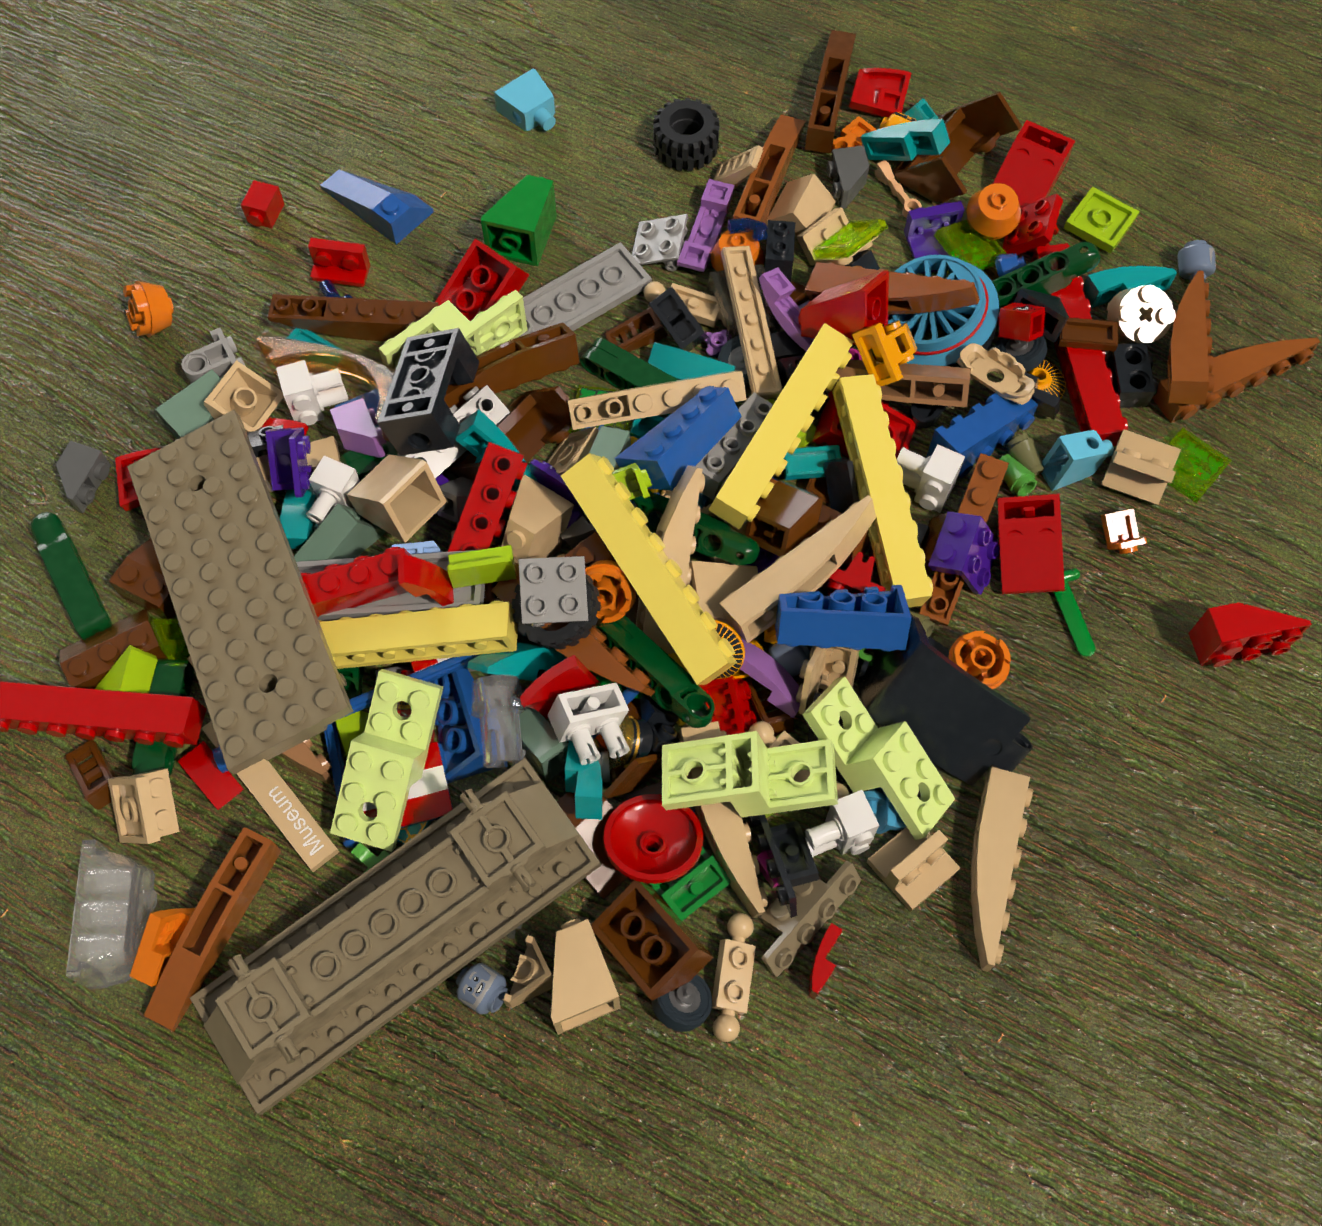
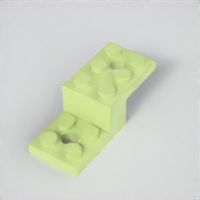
M514 290L507 296L501 297L496 304L486 311L478 313L471 321L449 300L440 306L434 307L429 314L417 322L411 323L403 332L394 338L388 339L379 348L388 381L392 382L407 337L459 328L476 357L492 348L518 338L528 331L523 296Z
M385 669L378 672L365 732L351 740L330 830L331 834L391 852L396 848L410 787L421 779L444 686ZM399 701L407 702L410 705V717L405 718L399 715L397 712ZM365 802H370L376 806L377 816L375 818L365 815L363 811V804Z
M845 676L835 679L802 714L819 740H832L834 744L835 765L852 792L881 787L915 840L925 838L955 800V797L907 722L903 721L878 728ZM840 716L843 720V728L839 725ZM919 790H920V793H921V798H920V799H919L918 796H917Z
M752 731L662 745V806L665 810H673L730 801L742 818L837 805L834 744L831 739L767 748L758 732ZM693 768H703V772L698 778H688V774ZM801 770L810 771V776L805 781H794L797 772Z

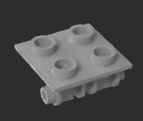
M688 214L639 222L632 256L640 265L663 262L667 270L675 271L679 267L677 261L685 243L684 237L688 231L686 227Z
M584 556L519 559L522 624H531L532 627H543L545 623L588 621Z

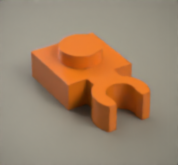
M858 116L841 130L840 137L833 141L832 149L862 146L861 136L877 129Z

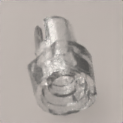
M491 675L477 678L472 683L471 716L480 719L484 767L505 768L508 767L507 761H512V765H515L524 759L526 750H522L519 714L525 712L526 708L521 705L520 696L522 695V690L517 676Z

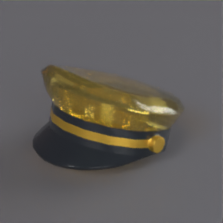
M626 714L619 727L627 745L630 747V751L621 757L617 755L616 758H611L608 751L609 764L613 768H618L624 765V768H627L634 759L648 756L653 745V731L649 723L643 719H634L633 716H627Z

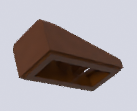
M652 307L603 333L607 341L627 352L660 341L668 336ZM642 328L643 332L638 334L637 330ZM629 332L633 335L631 339H628L626 335ZM621 336L624 343L619 345L615 337Z
M752 677L744 678L751 690V699L749 700L757 722L765 721L769 723L774 730L775 737L783 731L791 733L794 730V718L780 709L765 713V711L778 708L767 700L760 701L769 698L772 691L765 689L756 692L755 689L764 687V685Z
M89 740L66 754L65 758L85 799L97 810L111 803L108 779L117 776L97 742ZM92 754L94 755V757H92L91 759L87 760V761L84 762L83 764H81V765L78 764V763H80L81 761H83L84 759H86V758H88L89 756H91Z

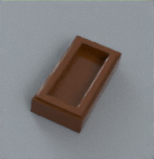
M1068 318L1058 337V346L1116 351L1118 347V322Z

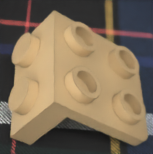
M840 207L833 209L798 235L797 239L810 265H816V262L827 264L833 262L836 265L845 266L853 260L852 256L856 253L869 249L873 245L872 241L878 238L879 235L877 230L853 231L843 208Z
M812 646L809 656L810 660H804L800 671V678H803L804 682L799 686L796 695V702L800 703L799 714H803L810 707L814 694L817 693L819 688L826 690L837 678L845 676L853 688L860 650H853L848 647L820 648Z

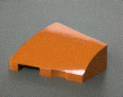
M176 908L150 913L129 975L130 977L150 987L157 985L195 908Z

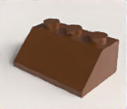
M144 609L102 632H98L85 640H79L61 649L59 663L69 686L95 689L129 645L155 655L157 659H171L148 610Z
M636 880L591 924L593 932L651 1000H655L690 982L713 958L710 952L655 890L649 885Z

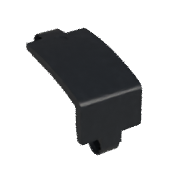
M911 614L906 650L890 652L880 649L873 650L875 657L873 666H869L865 675L858 680V687L864 707L870 717L882 727L906 721L930 760L945 771L969 785H974L992 764L1002 770L1013 772L1033 749L1031 742L1020 733L1030 721L1029 714L973 677L930 645L925 629L918 617Z

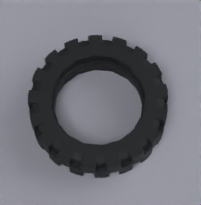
M586 574L588 621L569 622L565 627L556 631H547L541 627H532L531 624H522L520 585L517 584L514 590L516 596L515 599H512L511 605L515 611L512 614L515 623L519 624V631L527 636L530 641L550 649H566L565 646L567 645L575 646L580 643L578 640L582 637L586 638L591 633L589 631L591 626L596 625L598 617H596L597 611H600L601 603L597 599L600 596L599 591L593 585L594 581Z

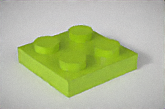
M1092 187L1068 218L1064 229L1111 254L1135 222L1140 211Z

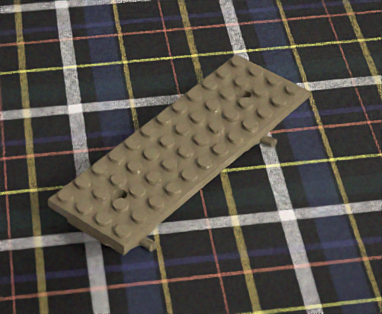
M232 410L127 466L227 770L236 774L263 759L268 761L327 730L329 724L352 713L353 709L344 686H347L346 679L337 670L270 495V492H273L272 487L267 480H264L240 415L235 410Z
M526 758L475 794L472 789L466 790L469 798L462 793L460 799L463 802L245 959L242 958L241 954L234 956L233 959L228 961L231 969L190 997L204 1022V1028L234 1080L243 1089L256 1114H264L602 866Z

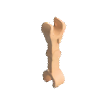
M886 160L877 163L878 169L874 173L876 178L885 185H888L892 194L902 203V214L905 218H907L908 211H910L909 208L916 209L922 207L917 199H910L904 192L902 185L897 183L891 166Z

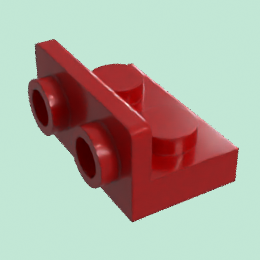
M310 238L308 248L314 263L310 274L313 281L359 287L365 286L370 269V261L365 244Z
M734 676L712 680L707 685H699L711 696L714 702L715 710L711 722L718 721L720 731L724 730L726 735L749 732L752 724L757 722L749 702L751 690L744 679H735Z

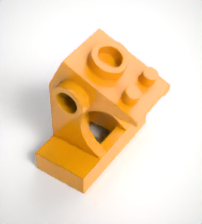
M897 320L884 327L881 323H878L852 334L868 375L874 374L877 385L881 387L903 378L899 365L913 360V354L917 351V346L907 322L901 324Z

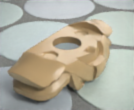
M976 343L967 345L960 352V357L956 361L957 364L963 368H971L970 376L999 396L1021 405L1027 403L1033 396L1035 385L1033 379L1024 375V366L1017 362L1012 355L1001 352L996 347H992L987 351ZM992 371L1002 374L1003 380L992 382L987 378V374Z

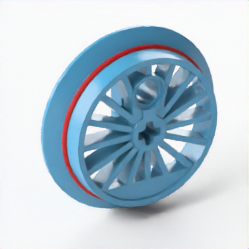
M948 255L919 257L905 263L894 272H911L916 275L925 272V276L931 277V270H938L937 276L945 279L949 270L951 274L946 279H965L974 282L980 300L976 305L917 314H888V317H893V319L888 321V324L899 320L901 324L907 322L917 346V351L913 354L914 359L907 362V364L950 366L957 363L960 352L967 345L976 343L982 346L988 340L998 320V294L990 278L982 270L968 262ZM958 313L969 314L972 316L969 319H967ZM946 318L961 327L954 331ZM938 324H941L947 336L938 338ZM931 329L932 340H923L926 331Z

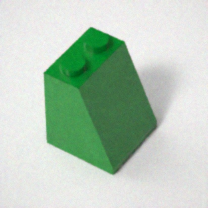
M526 175L482 216L481 226L484 244L508 260L538 267L557 217L554 180Z

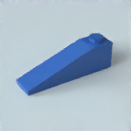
M340 169L320 185L322 190L396 245L434 212L432 207L414 194Z
M467 667L430 682L444 686L435 725L438 726L439 748L447 783L492 770L510 756L502 727Z

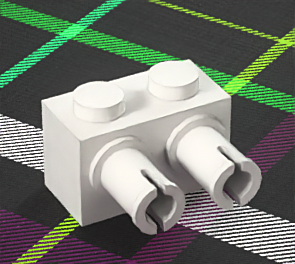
M305 360L276 368L283 396L294 421L312 425L317 421L324 420L322 412L324 407L349 400L338 368L313 375L309 373Z
M938 444L932 456H928V458L903 447L897 458V464L903 470L902 483L915 489V502L925 509L941 513L956 483L965 456Z
M323 456L309 478L317 499L306 515L316 523L313 526L314 531L337 503L354 508L347 494L360 482L355 468Z
M617 683L557 695L548 713L549 720L559 743L564 741L573 742L581 765H587L586 759H588L589 764H592L601 757L591 735H602L611 758H616L617 755L621 757L630 751V747L627 745L619 727L629 708Z
M863 790L838 799L837 805L830 806L825 820L826 823L806 829L807 838L805 839L812 857L835 847L840 851L841 855L849 852L852 855H857L870 848L869 844H871L877 832L879 823Z

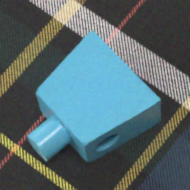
M534 68L494 92L497 111L522 130L530 131L540 125L547 131L555 125L553 94Z
M1095 430L1060 436L1043 459L1042 465L1045 470L1041 474L1052 491L1090 477L1107 457L1113 455V444L1107 439L1102 441Z

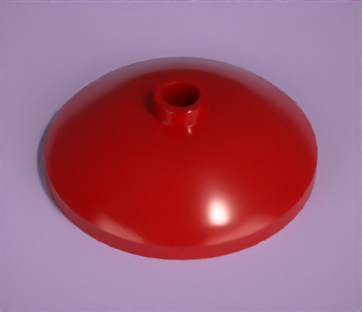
M660 794L639 795L621 803L611 813L604 828V848L610 862L623 875L643 883H665L683 876L696 864L703 847V830L696 814L689 807L665 810L662 806V795ZM656 848L658 851L651 852L648 849Z

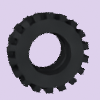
M680 98L674 99L673 103L667 102L664 104V108H660L657 111L653 124V146L658 159L662 163L666 162V166L669 168L676 167L678 171H682V169L693 171V168L696 167L698 169L703 168L704 163L710 164L712 157H716L717 149L719 148L720 121L717 118L716 111L711 110L709 104H702V101L698 99L692 101L691 98H685V100H680Z

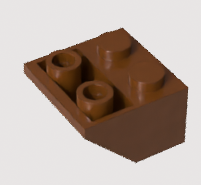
M778 481L765 500L761 498L756 503L761 508L751 523L747 522L745 535L754 539L759 544V547L779 557L786 555L800 545L804 539L816 533L823 498L787 482Z

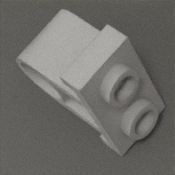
M220 327L210 331L214 343L192 351L182 359V369L190 384L211 369L219 377H222L236 360L245 366L242 358H235L233 354L238 352L232 337L228 336L225 338Z

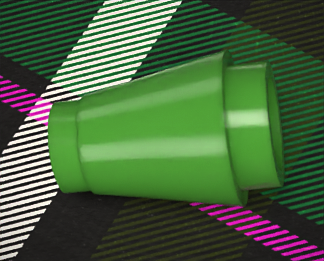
M1006 454L999 459L1009 463L1003 479L1012 494L1026 496L1034 490L1037 481L1032 471L1012 458L1010 454Z

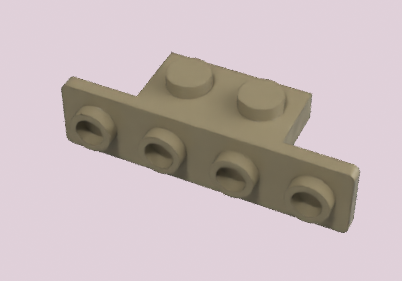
M846 861L827 883L819 879L793 887L797 902L796 917H790L787 906H780L778 898L760 916L765 925L780 934L779 938L762 956L763 962L775 977H778L784 969L792 964L794 958L803 947L813 940L817 931L828 919L834 916L837 908L857 889L861 878L851 862Z

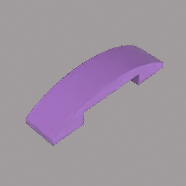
M712 179L708 180L688 241H685L677 261L678 266L704 272L711 260V251L722 232L734 192V185Z
M777 267L759 277L764 297L773 315L785 332L801 348L807 351L814 338L801 336V326L798 323L801 309L790 297L796 288Z
M741 639L745 649V659L740 670L770 689L772 693L767 701L794 718L800 707V703L796 702V695L799 689L797 682L774 658L755 645L746 643L745 640Z

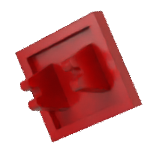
M1056 193L1049 197L1041 198L1037 202L1025 207H1020V222L1011 233L1005 236L1001 253H1016L1019 255L1029 251L1034 254L1035 248L1049 245L1053 234L1057 235L1059 231L1056 223L1063 199Z
M858 552L846 571L837 569L822 585V590L826 591V596L839 589H847L851 594L864 593L865 587H877L879 592L886 591L885 587L870 582L875 558L871 556L864 563L862 562L863 553Z

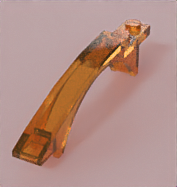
M259 336L256 339L265 359L277 367L305 360L309 373L327 372L338 368L340 373L356 376L371 384L379 392V403L375 416L377 423L395 373L394 369L367 357L327 345L277 337ZM276 371V372L274 373V375H275L276 378L279 379L278 373H277V371ZM381 429V431H382V433H383L382 436H383L384 440L390 442V440L388 439V437L385 435V433H384L383 430Z

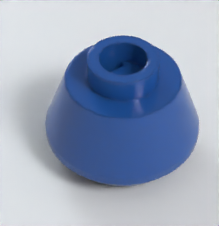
M1016 253L999 254L995 259L999 277L1027 265L1024 257L1018 258Z

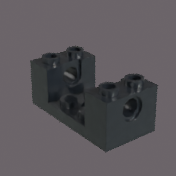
M459 328L407 337L377 421L400 456L454 447L460 424L444 401L448 385L473 383L479 365L478 358Z

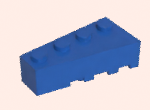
M707 386L701 389L697 395L615 457L619 468L636 463L640 470L646 469L652 486L647 489L672 491L677 486L687 466H696L742 417L729 388Z
M994 393L986 400L985 406L978 403L971 407L965 418L961 415L953 418L950 422L951 425L947 429L943 426L935 429L926 458L932 456L937 444L965 456L958 475L960 478H963L971 471L973 464L978 461L980 453L991 456L994 448L999 444L1002 446L1006 445L1014 437L1016 431L1020 428L1022 430L1027 429L1035 420L1033 415L1038 404L1031 398L1027 403L1021 405Z
M891 585L890 591L879 592L877 587H865L864 593L851 594L847 589H839L831 593L830 596H823L819 591L779 594L775 623L777 644H785L790 647L799 645L817 646L820 648L848 647L853 650L868 648L888 652L906 650L911 614L902 585Z

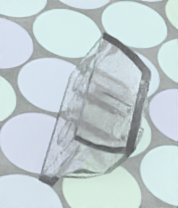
M82 840L66 977L89 989H104L132 979L129 975L149 915L156 908L157 894L154 890V871L131 856L111 852L97 840Z

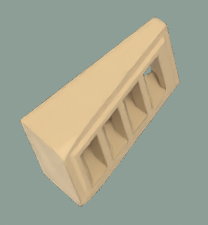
M758 145L724 161L719 165L714 180L732 184L735 190L757 168L763 148Z

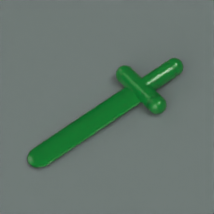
M1072 568L1064 570L1065 591L1054 592V595L1078 652L1083 656L1089 657L1095 653L1096 647L1068 583L1080 577V571Z

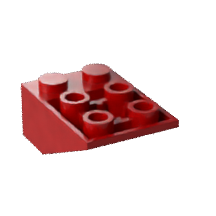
M1026 120L1016 136L993 184L1001 183L1011 187L1017 194L1020 207H1025L1037 202L1041 198L1048 197L1068 163L1076 140Z
M1060 494L998 498L1002 594L1065 591Z
M1237 602L1208 608L1188 634L1200 665L1213 664L1214 667H1220L1229 664L1235 659L1242 658L1243 661H1250L1265 653L1271 652L1272 655L1286 653L1291 649L1290 646L1295 641L1303 637L1302 634L1312 623L1307 619Z

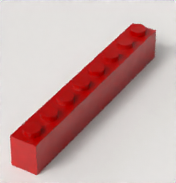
M1069 244L1039 246L1035 248L1031 262L1050 253L1067 249ZM1081 276L1074 278L1067 287L1050 295L1060 298L1069 318L1092 319L1090 301L1085 298L1083 292L1084 284ZM1057 339L1054 342V347L1080 432L1095 430L1102 441L1110 440L1113 446H1116L1122 430H1128V422L1122 416L1120 410V396L1113 388V375L1105 362V350L1059 347Z
M0 682V732H8L10 728L30 735H36L38 731H44L56 737H66V734H75L82 739L94 740L95 736H100L113 742H124V739H133L140 744L153 745L154 741L171 747L182 748L184 744L197 745L207 710L193 697Z

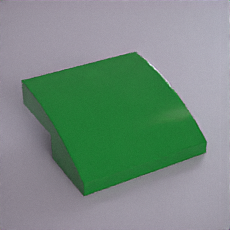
M702 847L698 861L686 874L669 882L648 883V885L655 890L679 919L683 921L729 885L731 880L713 855L710 856L705 848Z

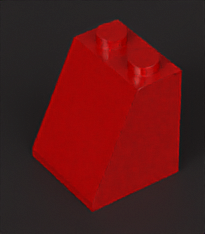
M883 270L823 291L801 308L798 316L801 336L815 339L825 323L854 341L852 334L861 329L881 323L883 327L888 325L889 271Z

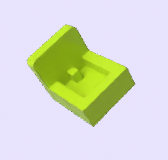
M633 463L612 473L617 482H622L630 491L631 497L629 500L639 496L643 498L650 497L647 488L651 487L652 484L646 469L640 470L639 466Z

